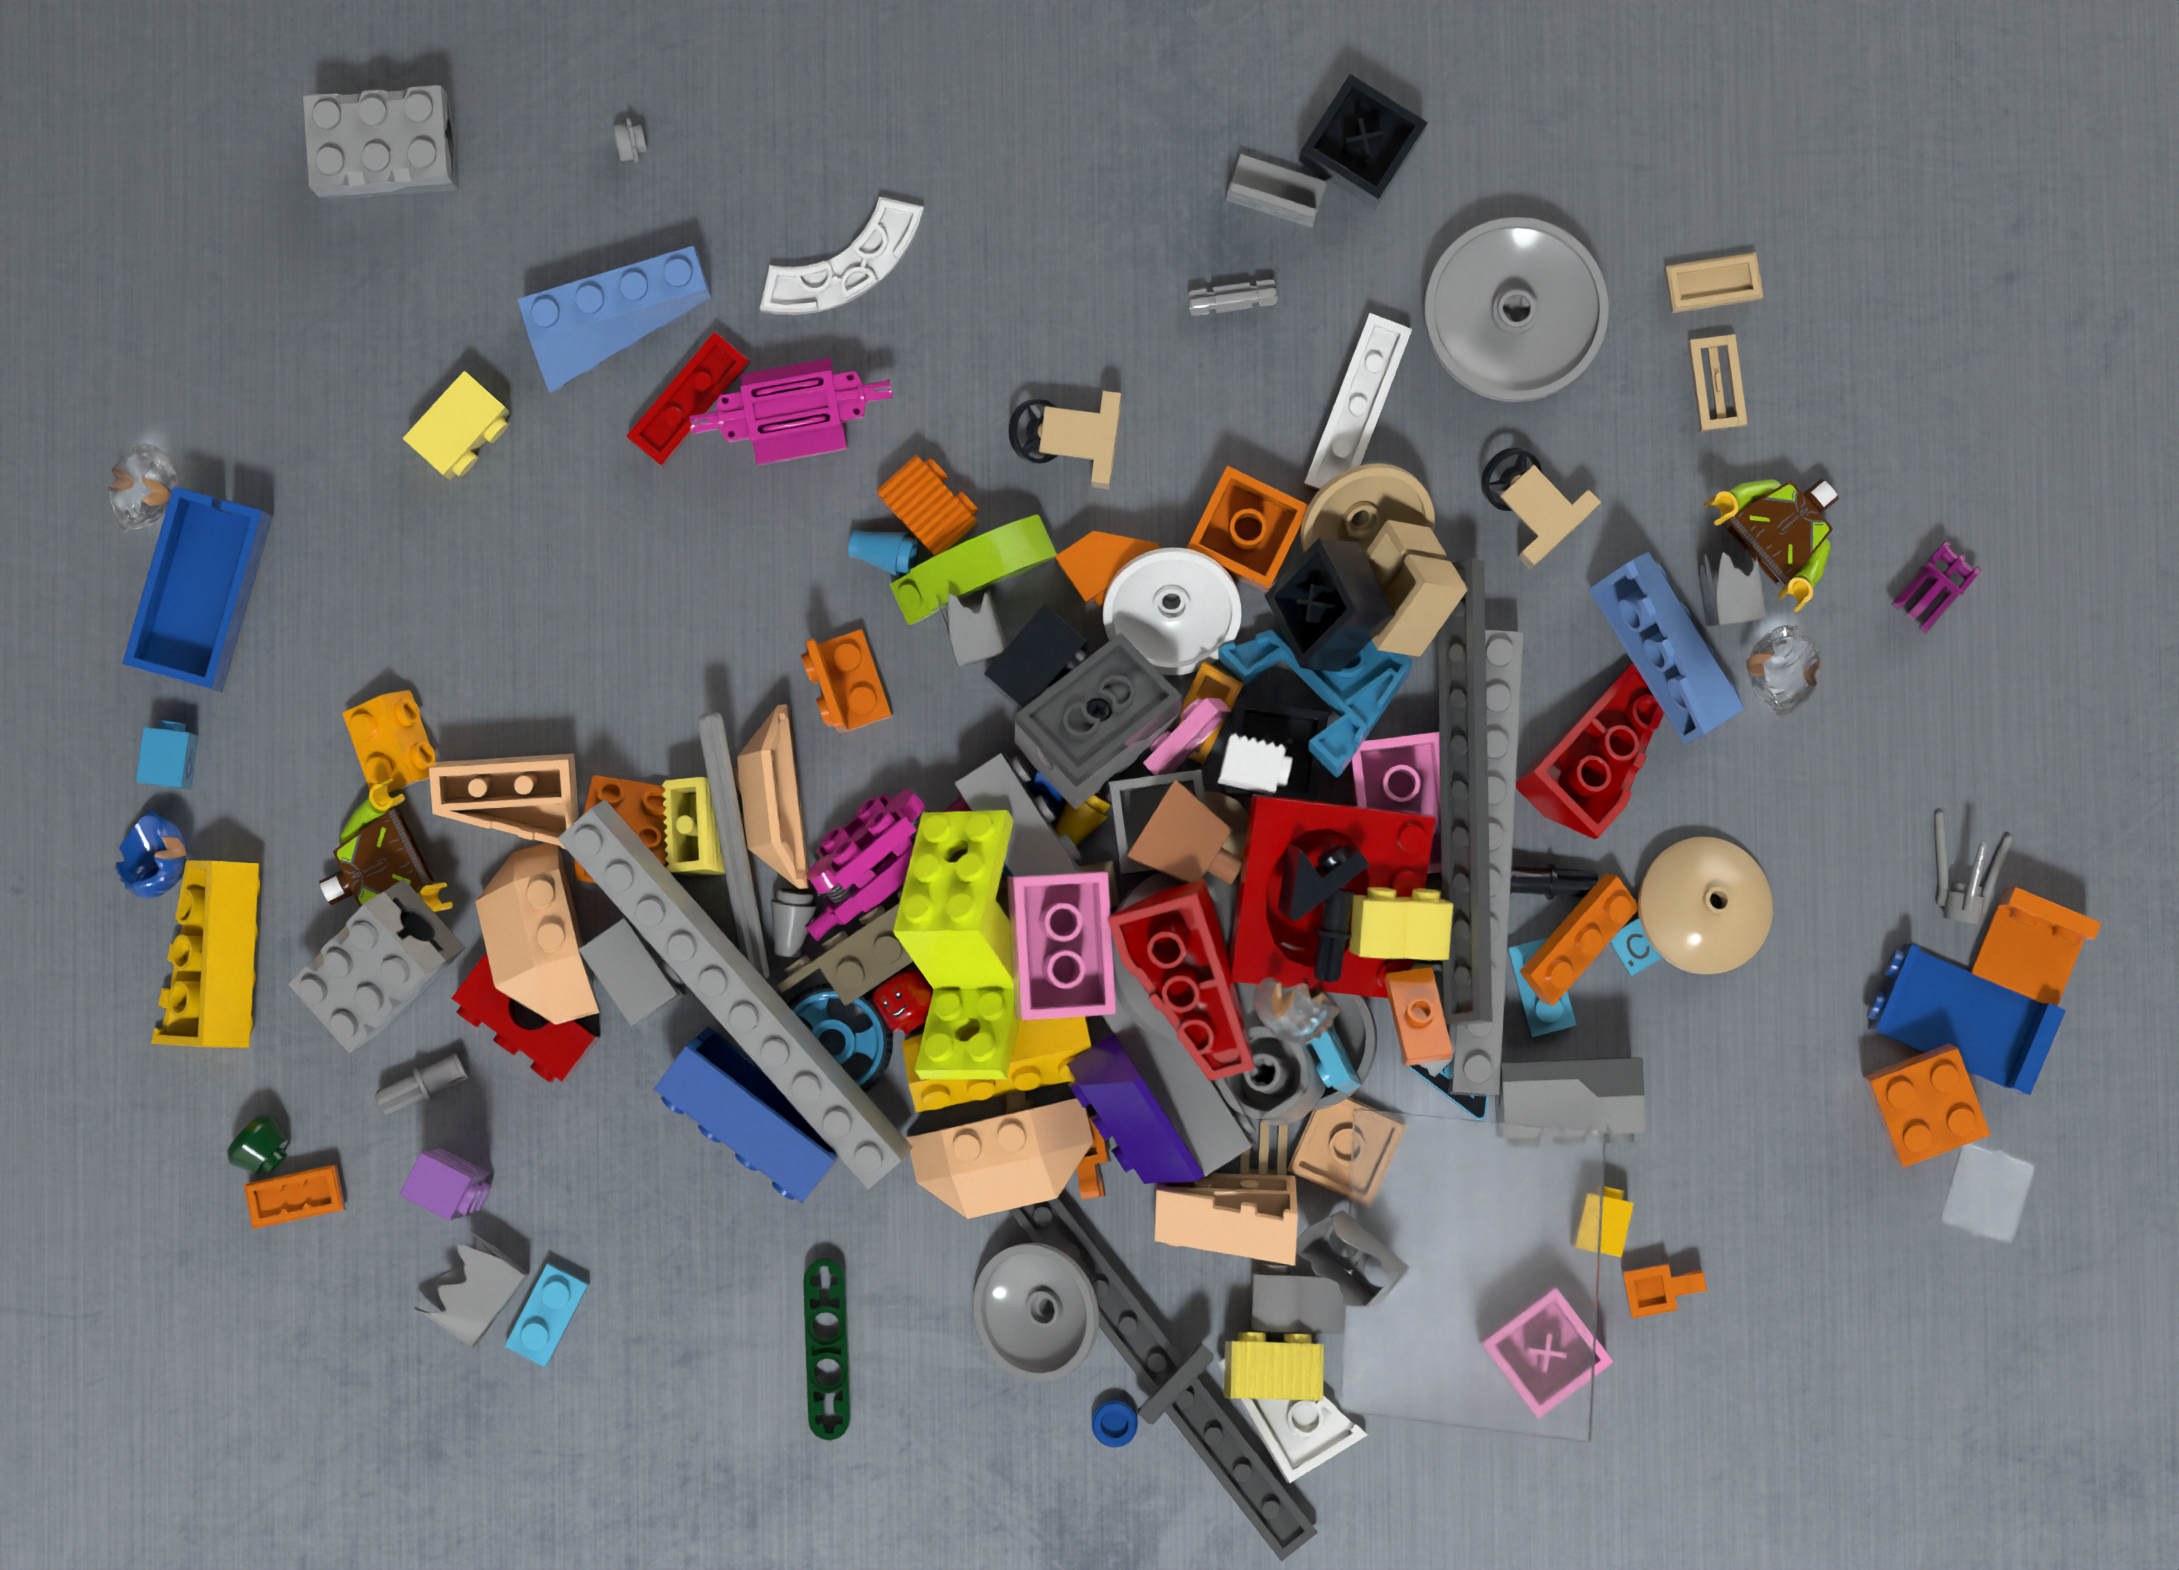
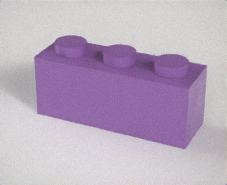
M442 1148L420 1153L399 1196L451 1221L474 1213L475 1210L480 1211L492 1189V1186L486 1184L491 1173Z

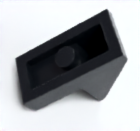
M1289 843L1286 851L1278 903L1280 912L1285 917L1297 922L1369 867L1370 864L1360 850L1348 844H1345L1343 847L1341 845L1334 846L1319 857V865L1314 868L1304 852Z

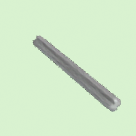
M709 713L698 717L697 723L739 951L766 980L770 974L724 722L720 713Z

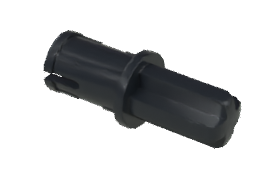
M1548 864L1547 868L1511 865L1510 894L1545 895L1547 900H1553L1555 896L1585 897L1598 882V875L1594 870L1558 869L1555 864Z
M1340 888L1324 900L1320 927L1315 928L1314 932L1319 935L1313 971L1314 978L1318 980L1335 982L1341 978L1346 939L1352 938V933L1348 932L1355 891Z

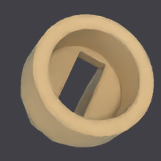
M1028 1091L1001 1095L1004 1114L1030 1109L1035 1099L1025 1100V1092Z

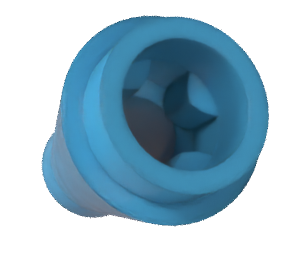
M854 530L848 545L849 557L865 561L896 576H900L901 573H910V569L916 565L919 551L918 538L909 537L907 531L863 532Z

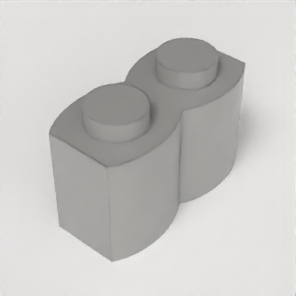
M1262 1264V1272H1252L1249 1328L1257 1331L1344 1334L1345 1304L1343 1302L1344 1295L1340 1291V1285L1314 1273L1312 1266H1308V1274H1290V1265Z

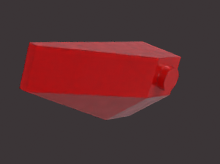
M1632 661L1516 779L1515 788L1545 818L1593 839L1599 838L1627 806L1632 794L1630 789L1638 770L1643 767L1647 757L1645 752L1653 732L1658 729L1664 715L1663 710Z
M1205 879L1161 890L1109 915L1107 918L1121 962L1131 975L1134 974L1147 991L1149 994L1148 999L1156 1010L1160 1009L1177 1032V1038L1207 1079L1212 1081L1254 1070L1255 1064L1219 922Z

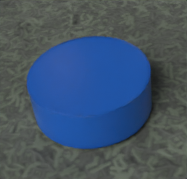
M1108 1400L1100 1404L1094 1411L1092 1431L1096 1439L1105 1446H1124L1134 1438L1137 1432V1415L1134 1409L1124 1401Z

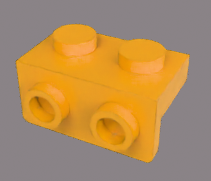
M410 690L380 695L342 713L369 790L372 786L391 778L393 782L387 787L389 795L416 782L430 779L429 768L436 763L435 752L429 743L420 718V710Z

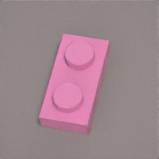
M1199 698L1195 700L1181 714V718L1184 721L1172 733L1166 731L1152 743L1149 748L1152 754L1143 764L1154 776L1172 774L1232 711L1219 698H1205L1204 700Z

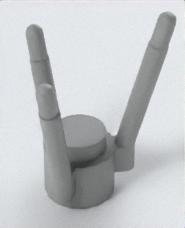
M1937 812L1935 814V838L1939 892L1936 905L1945 906L1943 918L1980 925L1982 913L1987 914L1989 898L2007 857L2012 837L2007 835L2003 838L1983 888L1979 887L1988 849V845L1985 842H1981L1978 846L1969 885L1954 882L1953 891H1950L1944 815L1942 812Z

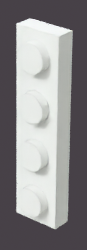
M1369 313L1304 486L1319 491L1335 476L1361 465L1412 332L1411 328Z

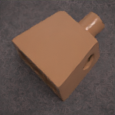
M1175 780L1127 855V858L1132 862L1186 884L1201 880L1208 871L1231 886L1240 872L1243 862L1242 859L1222 848L1232 829Z

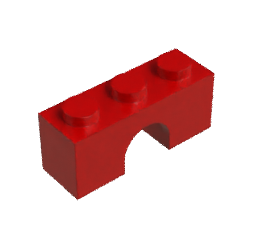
M487 954L483 955L451 998L460 1005L456 1011L458 1015L477 1028L483 1022L497 1033L493 1040L499 1046L514 1056L519 1050L534 1061L530 1068L550 1083L555 1078L561 1082L568 1081L600 1038L599 1035L577 1019L557 1025L549 1021L545 1026L536 1030L524 1026L516 1016L515 1000L495 988Z

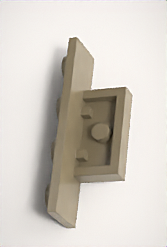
M903 890L897 894L900 900ZM899 904L888 911L885 910L883 905H880L859 919L863 928L849 937L845 930L821 945L826 953L811 962L806 955L784 969L788 978L777 985L780 991L783 993L821 969L844 1006H847L912 963V958L893 933Z

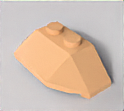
M787 704L777 705L737 756L738 767L732 768L736 793L742 796L743 813H740L744 837L747 840V848L798 889L807 890L811 889L810 879L807 876L809 868L791 711Z
M544 843L513 852L475 901L495 988L555 1025L600 1013L589 965L578 951V949L584 946L560 846Z
M1077 1098L906 1137L913 1147L909 1152L916 1182L967 1219L1057 1199L1085 1154L1095 1142L1087 1106L1083 1108Z

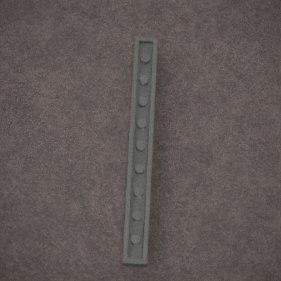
M1473 558L1452 562L1468 590L1438 631L1442 899L1453 903L1449 959L1443 960L1445 1023L1452 1026L1492 1022L1484 561Z
M1059 1198L1009 1209V1212L1034 1243L1046 1244L1061 1250L1081 1267L1089 1279L1097 1299L1100 1329L1152 1394L1184 1360ZM1197 1377L1165 1412L1282 1562L1315 1536L1318 1531Z

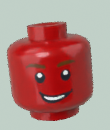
M903 968L883 981L873 992L872 999L890 1031H903L906 1036H909L925 1028L934 989L919 968L907 970Z

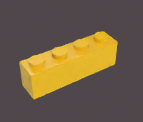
M186 860L175 915L176 921L181 924L180 935L175 938L173 943H170L167 961L173 963L174 967L170 988H161L158 1006L165 1008L162 1028H154L151 1044L250 1048V1035L253 1030V1018L251 1015L252 990L256 980L254 951L258 936L256 912L257 897L260 892L258 863Z
M1085 1016L1031 1020L1020 1019L1007 1079H920L915 1072V1065L923 1034L902 1041L907 1079L916 1113L926 1110H937L946 1106L975 1100H986L990 1097L1019 1091H1030L1038 1087L1067 1081L1073 1082L1076 1079L1068 1068L1067 1063L1092 1048ZM980 1027L967 1029L962 1034L960 1041H969L971 1037L978 1034Z

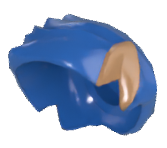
M153 809L148 810L140 817L119 847L124 861L117 862L114 866L121 877L120 881L125 883V889L144 899L160 897L175 886L183 876L186 863L185 857L187 855V846L178 827L169 820L162 818Z

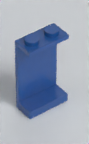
M1904 944L1901 951L1895 949L1885 968L1884 974L1890 976L1883 993L1877 991L1869 1005L1867 1017L1872 1020L1868 1029L1923 1053L1946 1044H1951L1958 1048L1967 1072L2020 1095H2031L2066 1010L2051 1003L2037 1002L1977 977L1971 972L1920 951L1921 947L1914 944Z

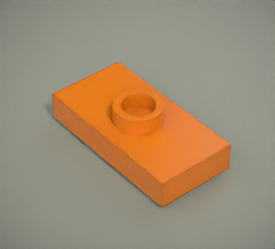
M1432 967L1387 973L1384 981L1404 1065L1410 1066L1451 1059L1453 1054Z
M337 1164L243 1184L252 1229L346 1210Z

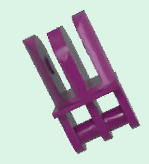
M1945 540L1926 563L1919 568L1920 571L1891 603L1897 610L1900 609L1923 582L1927 580L1930 585L1905 613V616L1912 621L1928 607L1940 592L1945 596L1918 627L1925 634L1956 598L1963 595L1966 588L1982 570L1978 566L1973 569L1964 561L1966 556L1963 553L1958 556L1949 548L1951 543L1948 540ZM1939 558L1949 565L1944 573H1941L1933 566ZM1954 571L1964 578L1959 586H1956L1948 579Z

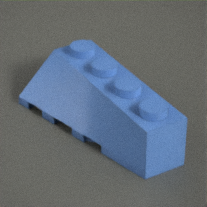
M693 245L517 300L532 349L548 391L552 394L562 388L565 383L582 373L589 372L599 366L600 362L622 349L626 350L639 342V339L659 327L666 326L712 297L699 255Z
M1649 552L1629 561L1588 589L1684 746L1745 710L1740 701V695L1736 686L1725 677L1715 660V653L1712 647L1701 638L1691 622L1688 608L1677 599L1667 583L1665 571L1653 560Z

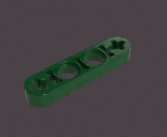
M823 1258L816 1260L808 1266L803 1279L807 1401L810 1429L820 1439L831 1441L844 1435L851 1421L847 1288L845 1271L840 1263L833 1259ZM820 1267H828L829 1274L837 1275L838 1282L831 1284L829 1287V1300L838 1297L840 1307L825 1304L812 1308V1298L816 1300L822 1299L821 1286L812 1283V1276L820 1273ZM821 1313H831L839 1320L840 1328L835 1337L823 1339L815 1333L813 1328L814 1319ZM831 1359L839 1364L841 1378L837 1383L823 1385L817 1380L815 1367L821 1360ZM842 1390L843 1400L834 1397L833 1411L837 1415H842L843 1422L836 1423L834 1431H826L825 1423L817 1422V1416L825 1412V1398L816 1401L815 1391L831 1394Z

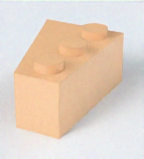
M574 754L436 762L429 768L432 813L434 815L487 829L501 830L516 834L518 837L529 840L535 839L566 849L557 838L579 819Z
M1210 1173L1198 1181L1156 1183V1242L1295 1266L1298 1221L1295 1176Z

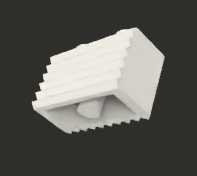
M1235 733L1227 741L1218 783L1273 795L1277 786L1284 788L1287 784L1292 758L1284 756L1285 748L1282 744L1275 747L1273 742L1266 745L1264 740L1257 743L1255 738L1248 741L1246 736H1243L1239 739Z

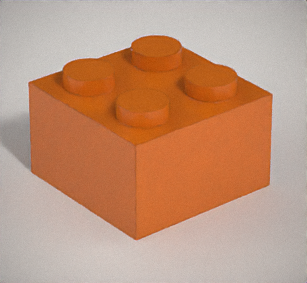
M1227 465L1186 549L1209 556L1218 562L1230 576L1267 593L1301 527L1303 517L1309 505Z
M1946 1044L1863 1076L1893 1158L1903 1168L1991 1135L1957 1047L1951 1044Z

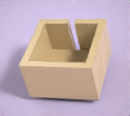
M1387 520L1364 555L1396 616L1372 639V642L1379 651L1421 657L1468 588L1452 562L1444 560L1447 554L1430 527Z

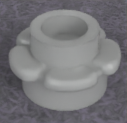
M625 118L626 123L613 126L620 162L633 159L637 163L639 162L638 154L646 152L641 125L632 127L631 120Z

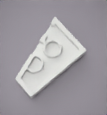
M1225 1357L1217 1361L1223 1374L1225 1372ZM1323 1396V1401L1238 1398L1287 1483H1291L1368 1435L1358 1425L1352 1423L1325 1396Z

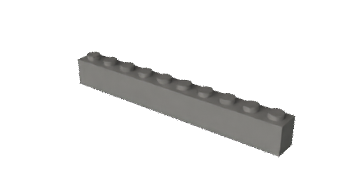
M1485 630L1492 1022L1457 1026L1456 1051L1449 1067L1448 1094L1495 1097L1499 1095L1524 632Z
M1000 753L955 782L956 787L972 811L1008 810L1014 822L1004 862L1013 876L1082 872L1075 862L1081 858L1078 849L1067 834L1061 838L1050 823L1056 819L1053 810L1042 795L1036 799L1026 785V782L1031 780V777L1017 756L1010 760L1006 753ZM1115 994L1116 1014L1102 1016L1204 1176L1206 1177L1253 1147L1255 1142L1251 1135L1256 1132L1254 1125L1249 1117L1237 1111L1235 1112L1227 1103L1221 1093L1218 1079L1209 1081L1187 1050L1163 1043L1140 1028L1126 1013Z
M605 799L590 808L557 838L868 1190L905 1158L913 1148Z

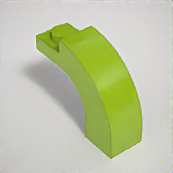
M1039 514L1006 524L942 552L910 569V573L889 585L909 626L919 623L939 612L938 602L941 610L948 607L949 593L956 596L958 600H961L987 586L1025 574L1054 558L1057 553Z

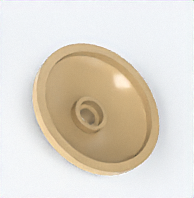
M1366 464L1346 470L1328 481L1310 502L1301 525L1300 536L1303 554L1319 537L1358 542L1363 553H1365L1387 520L1430 527L1433 532L1435 514L1431 498L1423 485L1412 474L1393 465ZM1363 510L1359 517L1352 518L1358 511Z
M1693 837L1669 846L1657 855L1648 866L1639 888L1638 913L1645 936L1662 958L1681 970L1701 975H1712L1735 969L1746 963L1758 952L1770 930L1773 901L1768 881L1762 869L1748 853L1735 844L1719 838ZM1712 893L1717 894L1721 898L1722 905L1720 909H1716L1711 905L1710 896Z

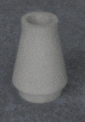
M794 888L777 889L776 898L771 899L775 941L774 954L784 957H801L802 947L808 932L805 926L811 922L817 906L812 903V892Z

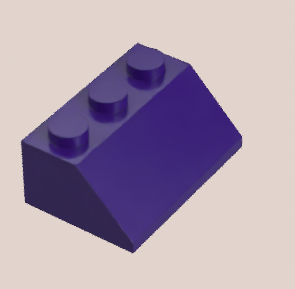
M1114 1034L1067 1063L1068 1068L1076 1079L1068 1084L1083 1108L1089 1104H1092L1097 1113L1091 1116L1090 1119L1104 1141L1113 1136L1118 1146L1111 1151L1125 1173L1134 1169L1143 1184L1198 1181L1204 1177L1203 1172Z

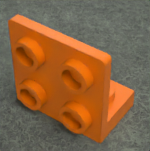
M862 629L819 644L814 638L805 641L809 652L801 654V658L812 684L820 683L823 696L816 698L824 724L827 727L834 725L840 734H844L892 717Z
M598 775L593 776L583 815L590 808L605 799L665 867L669 864L665 860L669 855L665 851L668 844L664 841L668 836L664 830L668 826L663 823L667 818L663 814L666 810V807L663 805L666 798L662 795L666 789L661 785ZM575 859V880L596 883Z
M2017 887L2004 888L1972 965L1971 973L2037 1002L2051 1003L2058 1006L2084 941L2095 940L2101 922Z

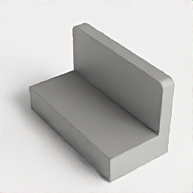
M1240 154L1232 182H1230L1226 200L1313 228L1327 182Z

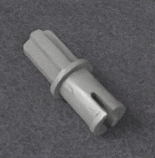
M454 1053L423 1069L413 1068L414 1074L378 1090L375 1093V1097L381 1111L384 1114H390L423 1098L429 1102L432 1100V1095L469 1078L458 1054Z

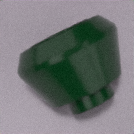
M260 1115L249 1123L227 1150L229 1163L255 1175L263 1170L268 1174L272 1173L288 1155L283 1150L287 1140L276 1118L269 1115Z

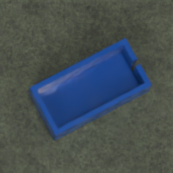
M173 486L122 664L223 692L272 516L262 510L226 500L221 502L214 497Z
M707 1027L684 1047L654 1088L655 1091L662 1095L661 1100L669 1109L678 1114H687L699 1124L698 1128L704 1136L717 1143L722 1141L736 1152L735 1157L743 1166L752 1171H761L773 1181L774 1189L788 1199L794 1200L796 1198L803 1203L823 1181L839 1159L837 1154L761 1068L710 1027Z

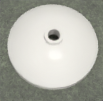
M1162 548L1137 556L1116 573L1105 593L1103 622L1109 640L1121 632L1161 675H1182L1198 671L1204 661L1209 664L1214 663L1218 660V649L1235 640L1241 623V601L1235 582L1218 562L1194 550ZM1174 593L1179 598L1175 601H1167L1164 599V596Z

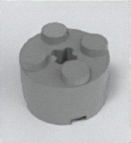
M1262 1026L1246 1029L1255 1068L1254 1070L1218 1079L1223 1097L1235 1111L1269 1125H1286L1303 1118L1313 1109L1325 1092L1326 1085L1316 1069V1062L1320 1060L1317 1052L1312 1046L1305 1044L1302 1038L1282 1029ZM1273 1067L1276 1069L1273 1075L1274 1080L1268 1084L1267 1081L1272 1078L1269 1070Z

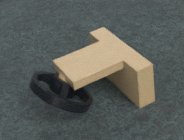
M1103 391L1100 413L1061 409L1043 399H1033L1021 403L1014 410L1009 422L1008 433L1013 450L1022 460L1033 464L1050 462L1058 455L1094 460L1091 486L1110 489L1122 400L1121 393ZM1035 404L1045 407L1044 416ZM1028 409L1031 419L1026 428L1028 440L1022 448L1018 439V422L1022 413ZM1040 445L1039 453L1048 455L1037 459L1028 454Z
M1514 447L1500 451L1488 462L1482 474L1481 489L1485 499L1499 510L1513 511L1537 536L1518 556L1530 570L1601 504V501L1589 489L1576 502L1571 504L1542 474L1541 465L1537 458L1522 448ZM1518 455L1515 465L1507 468L1502 473L1500 480L1490 482L1493 471L1501 461L1510 456ZM1528 457L1533 466L1526 472ZM1490 491H1505L1500 498L1506 504L1495 502Z

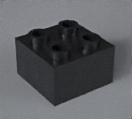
M1350 74L1301 149L1299 162L1376 209L1423 136L1428 122Z
M1319 537L1264 595L1299 667L1302 669L1340 672L1396 616L1358 542Z
M1044 604L983 673L985 680L1021 711L1058 682L1063 675H1067L1087 659L1088 655L1085 653L1087 640Z
M1237 698L1230 736L1236 733L1239 739L1246 736L1248 741L1255 738L1257 743L1264 740L1266 745L1273 742L1275 747L1282 744L1285 748L1284 756L1291 757L1292 763L1287 784L1284 788L1277 786L1273 795L1223 784L1222 793L1247 797L1257 794L1316 801L1321 762L1309 751V740L1327 728L1329 712Z

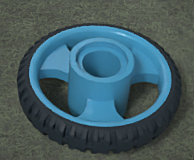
M830 983L815 985L797 994L787 1005L797 1017L806 1019L812 1025L813 1030L811 1033L819 1042L822 1035L829 1029L839 1030L844 1035L846 1040L845 1049L841 1054L833 1056L840 1065L850 1060L855 1052L864 1053L873 1060L868 1070L855 1080L864 1093L868 1092L884 1075L893 1050L892 1031L887 1027L872 997L865 993L852 1002L860 1007L873 1023L867 1031L855 1033L848 1023L836 1019L831 1020L827 1011L828 1000L830 998H840Z

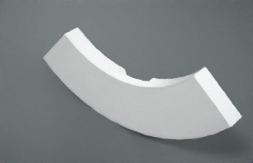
M879 197L876 209L866 228L851 243L852 245L830 260H824L807 266L780 267L770 265L760 311L779 315L817 313L841 306L865 294L879 284L903 258L920 226L924 207Z

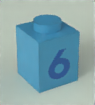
M158 720L157 729L143 727L136 782L191 790L198 735L185 732L186 724Z

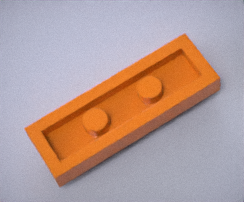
M1605 873L1519 971L1542 1003L1554 1006L1638 910V904L1619 877Z

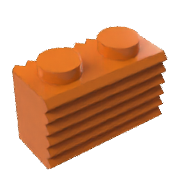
M916 454L875 492L934 557L959 545L979 527V523L974 517L979 510L962 491L955 496L943 484L948 478L947 474L931 457L923 462Z

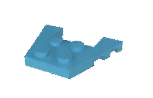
M1271 629L1255 634V639L1237 646L1232 642L1218 649V659L1245 686L1278 661L1284 660L1333 709L1340 718L1309 740V751L1336 778L1343 773L1411 673L1413 662L1407 655L1377 650L1371 640L1340 672L1302 669L1299 667L1282 630L1274 633Z

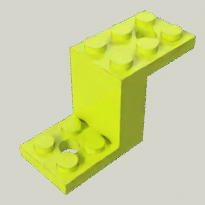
M1008 810L922 812L893 929V933L934 989L915 1065V1072L920 1079H1007L1020 1019L1015 1017L1010 921L995 900L1014 822ZM968 849L967 854L963 855L957 862H949L950 857L956 851ZM980 1027L978 1034L971 1037L969 1041H960L962 1034L967 1029Z

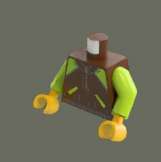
M1773 479L1746 482L1727 492H1719L1703 503L1705 508L1709 505H1714L1719 509L1720 518L1715 520L1714 524L1716 526L1722 524L1745 551H1749L1754 562L1758 558L1759 568L1778 589L1782 588L1778 593L1780 600L1787 593L1792 594L1798 603L1794 611L1798 612L1812 599L1813 589L1823 577L1831 550V544L1827 536L1833 528L1821 514L1839 500L1834 489L1825 480H1818L1804 493L1791 480L1784 485Z
M391 778L372 786L369 797L355 809L339 835L340 846L333 851L341 870L319 881L325 898L332 906L354 895L359 907H361L364 903L405 879L433 912L452 908V902H440L438 897L439 890L447 887V883H436L402 811L395 808L388 811V809L402 803L405 800L404 795L400 794L394 798L388 795L387 787L393 782Z

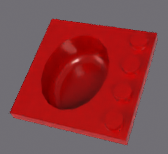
M1252 794L1228 958L1233 981L1265 986H1274L1280 981L1284 988L1302 990L1305 983L1308 985V989L1312 991L1389 999L1384 981L1386 974L1411 970V967L1414 965V959L1360 957L1349 952L1350 939H1346L1341 978L1335 982H1326L1314 978L1313 971L1319 935L1314 932L1315 928L1320 927L1324 901L1297 922L1285 917L1280 912L1278 903L1287 846L1291 843L1300 848L1315 868L1319 865L1318 859L1324 852L1334 846L1341 845L1343 847L1345 844H1348L1360 850L1370 866L1341 888L1355 891V895H1367V889L1370 887L1389 888L1396 890L1395 897H1412L1413 889H1425L1436 817L1427 814ZM1351 908V914H1350V920H1349V929H1348V932H1350V933H1351V921H1352V908Z

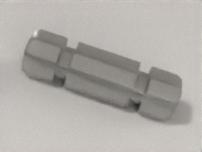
M1271 278L1256 280V285L1250 286L1248 281L1213 286V291L1207 292L1206 287L1188 291L1189 311L1194 317L1210 315L1209 310L1216 309V314L1253 309L1252 304L1259 303V308L1274 306L1278 300L1276 283Z

